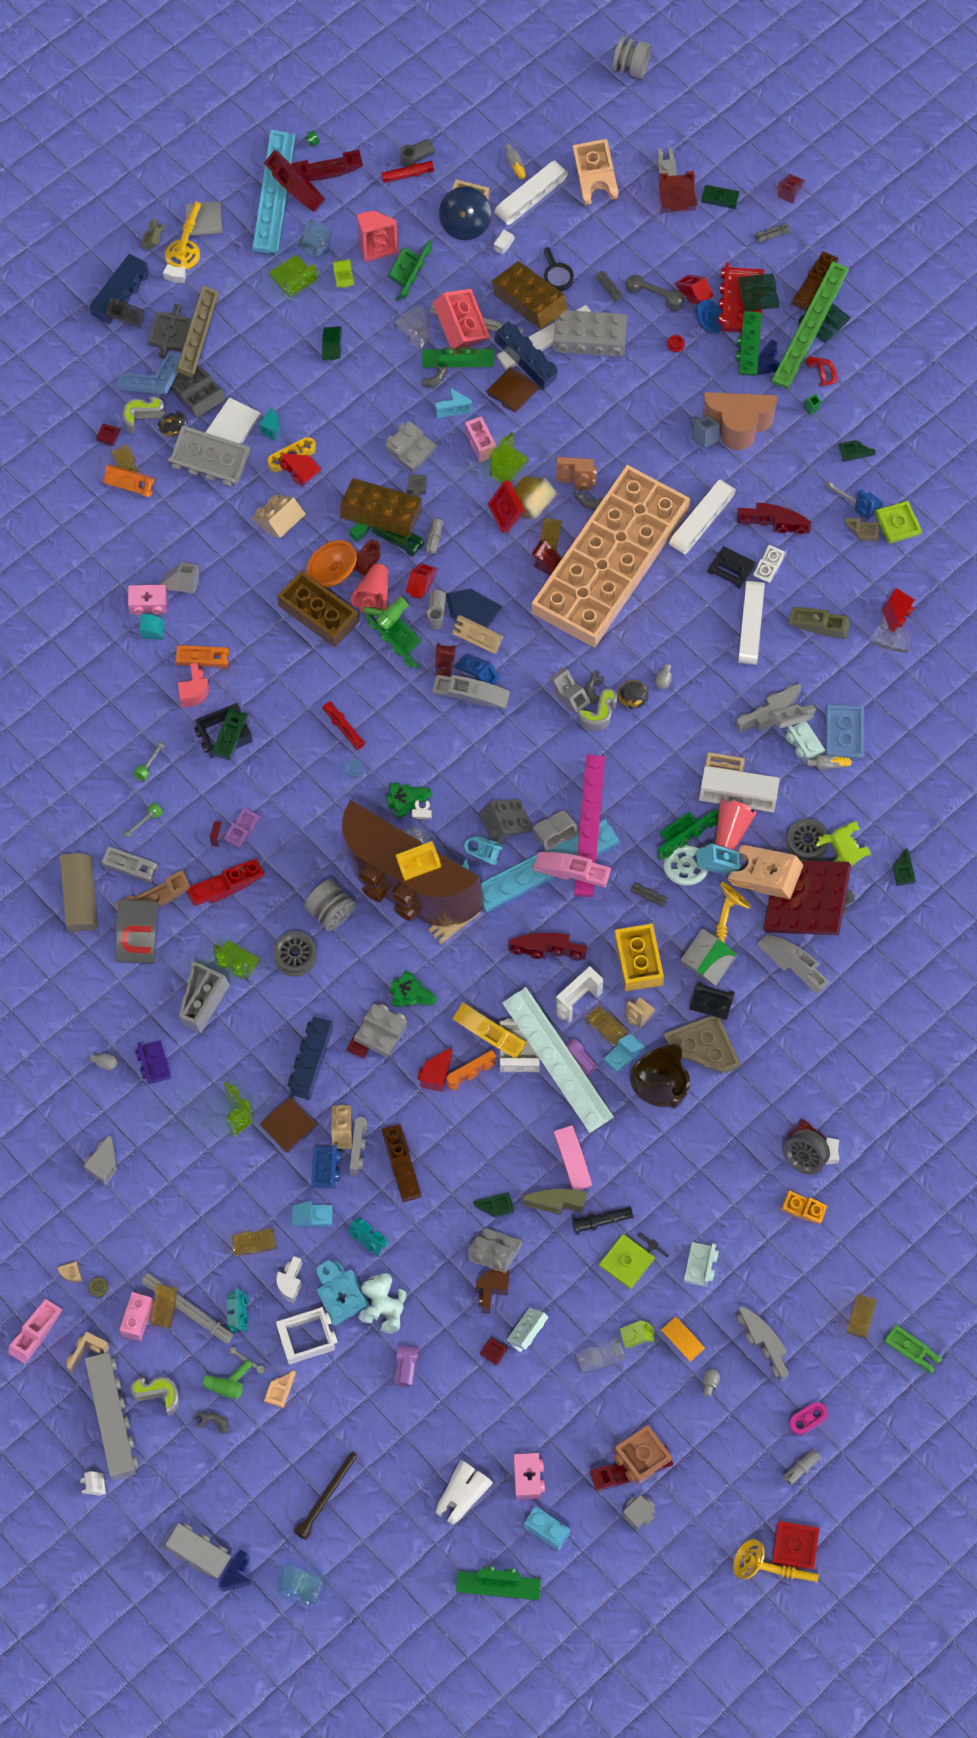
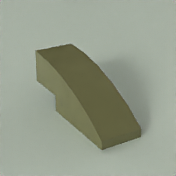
M802 607L792 608L788 622L797 628L839 639L847 638L851 624L848 616L830 614L828 610Z
M571 1189L538 1191L524 1195L523 1206L558 1215L562 1214L563 1208L583 1213L587 1192Z

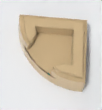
M76 1261L57 1267L58 1272L65 1280L75 1283L82 1282Z

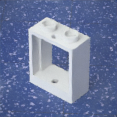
M323 1307L276 1322L289 1365L335 1350L334 1344L338 1343L334 1331L330 1332L328 1325L332 1323L329 1313H324ZM320 1319L328 1344L294 1354L287 1329Z

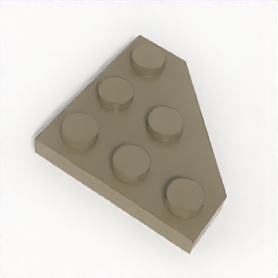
M709 1016L663 1035L667 1045L678 1044L681 1046L682 1058L721 1074L741 1067L721 1019L718 1017Z

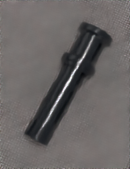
M631 1206L597 1215L589 1213L588 1216L577 1219L572 1217L573 1229L576 1235L587 1230L595 1231L599 1226L633 1219V1214H631L633 1211Z

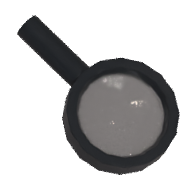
M544 248L543 252L549 263L544 272V280L561 292L569 289L574 281L573 270L565 263H556L550 248Z

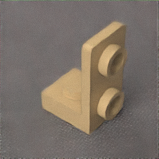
M641 998L635 1004L628 1001L625 1013L626 1020L632 1026L641 1028L655 1012V1008Z
M351 1105L332 1106V1148L333 1145H337V1149H352Z
M88 1332L85 1333L84 1337L80 1336L76 1343L77 1349L75 1353L70 1354L66 1361L68 1372H74L88 1346L96 1354H100V1352L107 1353L110 1348L108 1342Z

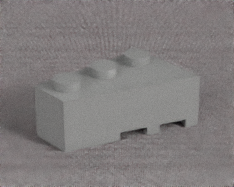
M192 961L191 973L187 980V990L183 997L179 1018L185 1027L201 1034L230 984L225 975Z
M182 1522V1524L171 1525L158 1547L162 1550L166 1548L174 1553L176 1558H182L202 1573L213 1579H218L231 1558L230 1555L226 1554L228 1550L218 1544L215 1547L209 1543L210 1539L201 1533L196 1535L192 1532L193 1528Z

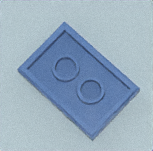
M826 705V755L864 760V706Z

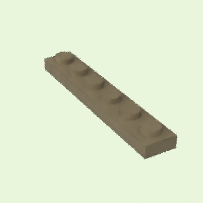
M202 285L176 372L193 378L219 291Z

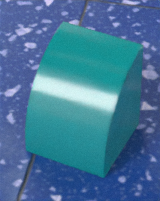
M270 408L259 423L260 434L276 441L280 434L279 418L277 413Z
M141 614L139 629L141 639L163 640L164 620L155 615Z

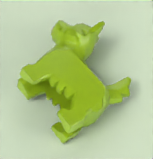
M857 821L845 824L830 834H823V837H818L819 841L816 843L817 847L830 843L836 854L834 862H850L851 868L862 858L871 855L868 846L859 848V844H856L857 841H853V837H851L852 832L860 830Z

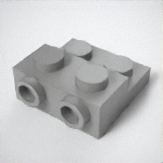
M409 421L407 424L402 423L399 426L398 433L395 436L390 435L387 438L385 447L386 453L411 472H414L437 449V445L425 437L420 428Z
M373 1003L364 1018L363 1024L354 1036V1041L389 1058L407 1029L408 1021L403 1014L398 1012L393 1014L389 1012L387 1006Z
M485 1228L480 1237L477 1236L469 1248V1261L506 1273L522 1246V1240Z

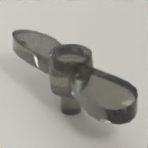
M641 1232L637 1234L640 1239L648 1244L649 1248L646 1250L648 1253L656 1249L668 1258L669 1255L658 1247L659 1244L655 1240L648 1239Z

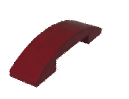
M360 150L342 153L343 157L310 164L308 160L291 163L299 174H303L309 181L335 178L363 166Z
M672 1460L655 1471V1473L673 1466ZM608 1464L589 1471L596 1491L630 1483L625 1474L627 1470L623 1465L614 1464L609 1466Z

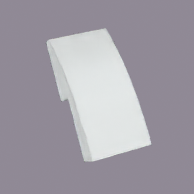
M768 545L753 576L770 583L781 565L786 552Z

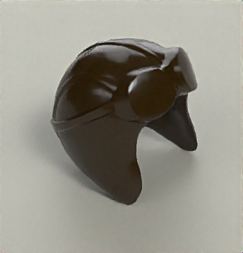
M669 1044L654 1049L643 1055L633 1065L630 1071L631 1086L638 1097L646 1103L675 1109L686 1098L687 1091L690 1088V1076L688 1071L684 1070L681 1063L682 1048L680 1045Z

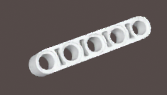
M556 161L550 162L496 207L494 213L503 222L510 225L567 178L568 171Z
M721 479L718 480L675 532L669 545L684 555L687 554L729 503L736 489Z
M746 581L738 663L757 665L765 582Z

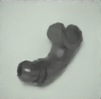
M437 363V375L429 379L423 378L422 386L431 389L438 386L448 373L447 364L441 368L439 363Z
M581 488L582 494L580 495L574 491V498L583 507L594 511L603 500V498L588 500L585 497L584 488Z
M598 670L594 671L585 686V692L592 704H596L599 701V697L596 695L593 687L603 684L605 678L604 676L597 678L600 674Z
M197 1413L193 1417V1419H203L201 1423L196 1424L198 1428H203L207 1422H214L221 1434L229 1432L228 1420L217 1413Z

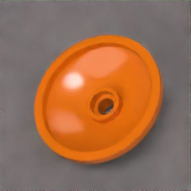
M334 540L322 545L310 557L306 567V574L325 588L341 583L351 574L357 560L355 548L344 540Z

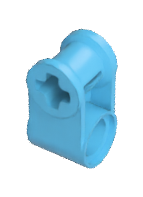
M474 835L466 840L464 848L468 854L496 865L498 862L496 859L500 850L503 849V845L479 835ZM472 840L478 843V849H474L471 846Z

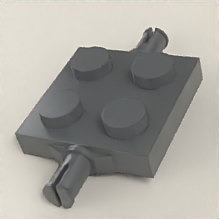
M177 304L174 305L172 313L157 312L149 335L148 345L161 348L158 357L161 359H165L168 350L182 352L191 318L179 315L182 308L179 304L178 306Z

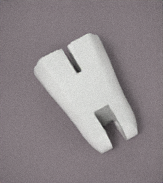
M460 1460L437 1504L436 1514L441 1517L448 1507L451 1506L454 1508V1511L447 1522L454 1525L490 1488L493 1482L479 1471L476 1472L472 1466Z

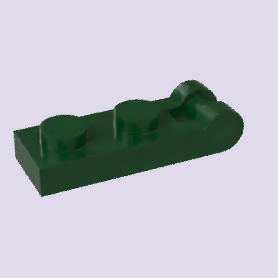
M376 526L372 527V533L405 550L409 556H414L417 553V549H421L425 544L421 537L412 532L410 536H401L392 531H384Z
M231 708L228 710L212 751L213 756L231 760L243 727L247 722V713H237L236 710Z

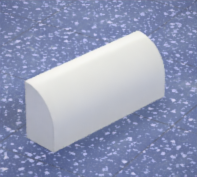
M705 766L699 801L719 804L721 799H726L725 803H730L733 800L752 807L751 809L774 813L780 778Z

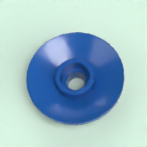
M711 300L701 301L696 308L699 323L710 333L716 334L721 332L722 324H718L719 313H722V310Z

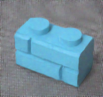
M709 844L698 849L696 852L697 866L701 869L722 875H728L731 871L740 870V854L738 851Z
M536 1506L524 1523L526 1530L558 1551L570 1535L568 1527L560 1525L559 1521Z

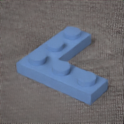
M168 352L155 375L122 373L116 383L117 390L167 394L178 374L176 368L181 353Z

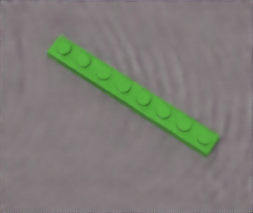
M832 261L772 379L773 384L789 390L849 272L848 267Z

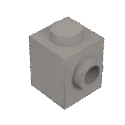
M640 1495L637 1499L633 1497L626 1504L627 1508L622 1514V1517L638 1531L643 1525L648 1526L655 1519L653 1516L655 1514V1505L648 1497L644 1499Z

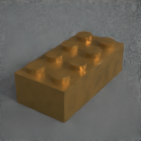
M519 261L492 280L495 296L540 329L567 310L565 295Z
M352 478L341 501L340 518L370 527L376 526L384 531H392L401 536H410L421 514L422 498Z
M302 570L277 595L280 608L334 648L359 622L358 612Z

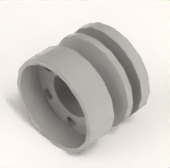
M622 36L614 51L612 70L614 72L620 70L621 74H625L627 69L630 68L629 75L631 77L642 79L649 63L652 45L639 41L636 47H634L635 41L633 38H630L628 41V37Z
M332 879L320 884L309 895L304 904V908L313 917H318V922L327 931L339 927L351 915L356 906V902L349 898L347 893H342V888Z

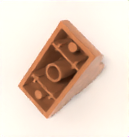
M704 392L702 417L709 415L720 424V438L725 446L733 450H744L754 443L756 432L765 431L773 424L777 395Z

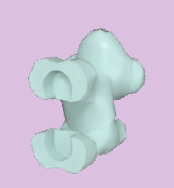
M382 1273L381 1275L371 1276L361 1284L362 1293L367 1298H371L372 1302L371 1306L360 1312L359 1319L364 1323H372L373 1319L378 1320L380 1314L385 1315L386 1320L382 1323L380 1330L393 1334L400 1329V1315L404 1308L403 1303L406 1300V1292L398 1289V1299L388 1297L392 1277L388 1273Z

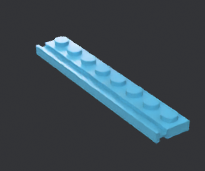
M271 130L266 159L273 150H278L291 164L296 134L293 133L291 135L288 132ZM266 165L252 251L268 254L272 252L278 255L287 190L272 176V171Z
M606 819L600 821L597 855L620 843ZM579 833L572 839L561 842L555 848L542 852H557L577 856ZM537 855L480 883L484 902L483 908L487 913L555 877L533 871Z

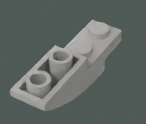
M437 675L432 689L434 695L468 700L471 704L506 709L510 696V691L504 688L457 675H452V677Z
M790 685L780 693H772L766 698L765 707L760 706L750 714L745 713L736 719L735 725L737 732L741 733L752 727H756L758 732L773 725L774 723L768 718L769 713L793 706L800 695L801 685Z
M768 934L757 943L762 951L775 961L777 966L781 967L784 971L790 967L816 994L829 983L816 969L820 963L795 944Z
M743 1306L739 1307L736 1319L739 1325L744 1326L747 1332L745 1333L749 1345L753 1344L755 1349L762 1346L761 1351L764 1358L769 1359L772 1365L770 1370L775 1378L778 1377L780 1382L786 1380L789 1373L782 1361L787 1355L784 1345L775 1332L759 1316Z

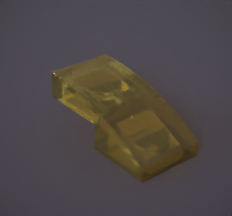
M597 1006L585 1017L586 1023L599 1031L601 1037L614 1046L618 1044L619 1039L628 1034V1031L600 1006Z
M272 1228L254 1233L248 1231L231 1236L235 1256L277 1249L275 1233Z

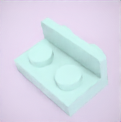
M807 721L794 727L792 725L787 726L786 739L790 744L794 745L797 756L800 759L802 758L805 763L806 759H815L817 756L825 753L824 747Z
M692 1242L684 1278L685 1283L707 1287L709 1281L713 1282L715 1270L711 1269L712 1262L717 1263L719 1251L715 1250L716 1244L712 1243V1246Z
M529 1308L507 1338V1341L519 1352L523 1349L526 1350L536 1334L544 1326L548 1316L544 1312Z

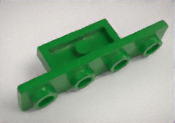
M430 239L422 246L418 256L406 247H403L387 277L401 286L395 298L397 302L401 298L405 299L410 292V289H408L410 284L412 285L417 279L415 274L421 270L425 263L423 261L424 257H427L432 250L430 246L433 241Z
M745 311L743 315L742 335H738L737 346L741 347L740 351L737 350L736 361H739L740 375H757L762 317L760 312Z
M452 347L423 349L422 367L434 368L437 363H439V367H445V364H447V367H493L494 350L492 348L472 349L471 347H463L461 349H454Z
M369 614L365 616L368 619L367 624L372 629H377L381 633L379 635L380 638L386 643L389 642L392 645L391 649L397 655L401 654L405 658L403 661L408 667H415L417 669L421 667L410 653L422 640L400 617L389 629L384 630L379 627L374 616Z
M714 809L699 821L688 812L660 831V837L666 843L658 848L657 858L661 861L664 858L670 857L675 850L686 846L694 837H699L708 827L715 826L718 822L719 811Z
M484 1566L483 1569L478 1570V1573L458 1571L456 1592L538 1601L541 1580L520 1577V1573H517L515 1569L505 1568L504 1571H497L495 1567Z

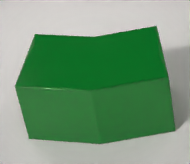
M817 393L804 401L803 408L809 415L818 411L822 403Z
M357 523L349 530V535L358 543L367 535L371 527Z

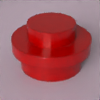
M672 335L667 341V347L672 352H680L685 347V341L680 335Z

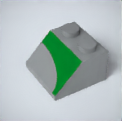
M702 929L682 957L681 962L684 968L716 987L737 957V954L720 939Z

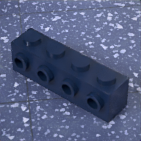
M128 254L89 305L91 315L107 324H110L113 319L115 320L121 308L127 305L130 296L137 292L140 283L148 277L147 263Z
M507 321L495 332L494 341L542 390L556 380L558 373L556 365L553 362H549L545 358L544 353L540 349H536L532 341L528 337H524L515 324L512 325Z
M313 1016L312 1022H308L305 1031L307 1033L306 1040H302L300 1045V1051H302L300 1058L297 1057L294 1063V1069H296L294 1076L291 1075L288 1081V1087H290L292 1096L310 1100L333 1031L332 1021Z

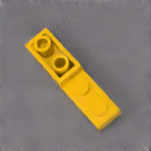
M462 1002L452 1018L513 1058H518L527 1044L526 1041Z

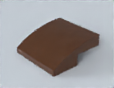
M509 367L486 392L488 396L500 401L503 407L516 413L539 388L530 379Z
M290 1097L277 1107L260 1126L286 1153H289L301 1139H305L313 1131L317 1123Z

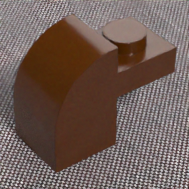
M489 1270L479 1277L476 1283V1293H483L479 1294L478 1306L482 1307V1313L490 1314L492 1294L508 1295L510 1270H507L506 1273Z

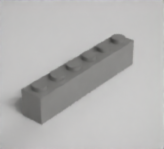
M109 1352L85 1358L110 1477L113 1481L136 1475L135 1468H139L136 1455L132 1456L131 1448H134L133 1438L127 1434V1429L130 1428L128 1416L124 1417L122 1409H126L124 1398L119 1397L118 1390L122 1388L119 1377L115 1378L114 1370H117L116 1360L111 1358Z

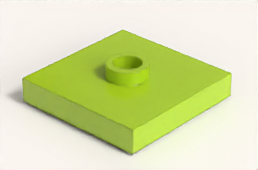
M908 501L880 508L874 512L888 544L922 534V529Z
M622 1234L600 1262L599 1267L631 1290L653 1263L655 1257Z

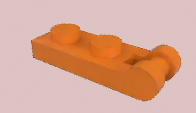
M108 464L105 469L103 483L151 497L153 491L151 487L154 484L155 478ZM141 481L145 483L144 487L141 486Z
M177 645L176 665L190 666L192 663H198V666L226 669L229 664L227 657L230 650L226 647ZM214 655H219L220 659H214Z
M493 1050L450 1073L447 1076V1087L449 1090H457L461 1082L467 1079L472 1080L479 1072L487 1071L494 1067L496 1055Z

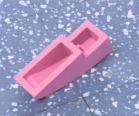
M573 1125L554 1131L553 1136L572 1190L580 1191L591 1187L592 1183Z
M45 1299L22 1326L19 1335L9 1345L8 1354L26 1364L55 1324L62 1309Z

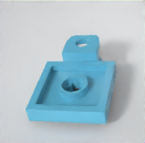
M330 1260L317 1267L318 1277L323 1284L322 1287L317 1289V1292L326 1311L329 1313L333 1325H339L370 1306L365 1295L362 1293L353 1270L345 1272L339 1262ZM341 1293L347 1295L345 1303L339 1300Z

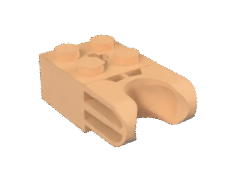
M607 139L572 145L584 205L592 203V193L598 189L607 191L611 200L618 199V188Z
M741 845L738 852L744 860L749 861L748 865L741 871H731L727 880L736 887L791 899L803 868V864L797 856Z

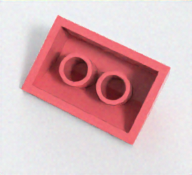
M374 210L356 215L358 246L364 262L398 253L397 222L395 219Z
M471 289L446 292L433 301L450 347L454 349L471 347L490 338Z

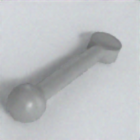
M831 482L826 484L828 489H833L856 505L857 498L849 496Z
M235 1347L229 1348L231 1355H236L243 1361L249 1360L237 1352ZM251 1361L252 1367L257 1370L258 1374L265 1372L263 1366H258Z

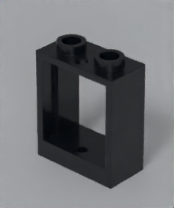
M237 703L195 719L196 727H194L197 738L201 737L203 741L201 743L204 753L209 754L211 759L216 757L212 755L214 746H211L204 729L224 722L230 708L236 710L237 713H241ZM247 724L243 727L236 748L252 742V735Z

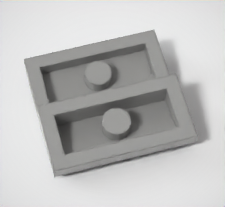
M221 201L201 203L194 221L196 224L189 236L222 233ZM194 203L185 204L186 219H188Z

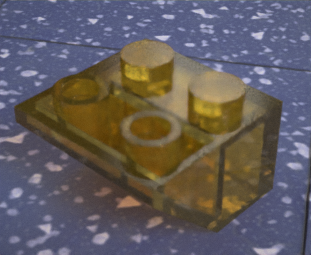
M523 477L514 488L525 510L521 515L525 519H535L557 495L546 478Z

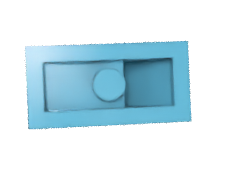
M451 388L450 401L443 400L435 403L437 419L472 413V400Z
M629 1034L618 1040L617 1046L604 1057L603 1061L618 1074L645 1046L632 1034Z
M312 1201L294 1205L292 1207V1226L332 1227L333 1207L332 1205H312Z

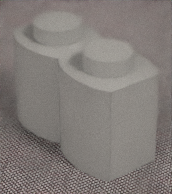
M566 811L555 813L549 819L538 822L532 828L534 837L545 850L553 849L561 842L568 841L578 834L577 824Z

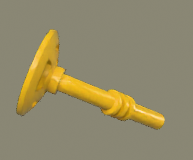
M194 202L190 215L182 227L181 239L172 242L165 251L167 264L188 270L198 263L200 250L188 238L196 224L194 221L201 207L200 202ZM186 244H190L193 248L190 249ZM193 254H194V255H195L194 259H193L192 261H190L189 263H187V261H189V260L192 258ZM175 257L181 261V264L173 262L171 258Z
M721 882L720 886L726 898L724 899L725 902L718 926H716L715 937L724 943L725 938H727L726 923L730 907L736 904L749 909L751 905L734 888Z
M756 1539L746 1541L738 1549L733 1561L734 1574L742 1580L753 1577L759 1569L781 1575L782 1578L786 1576V1579H789L791 1577V1580L797 1578L818 1583L819 1574L796 1570L795 1567L791 1569V1566L786 1568V1565L781 1567L763 1562L764 1546ZM758 1546L757 1549L749 1550L751 1547ZM745 1556L743 1560L744 1567L740 1568L741 1560Z

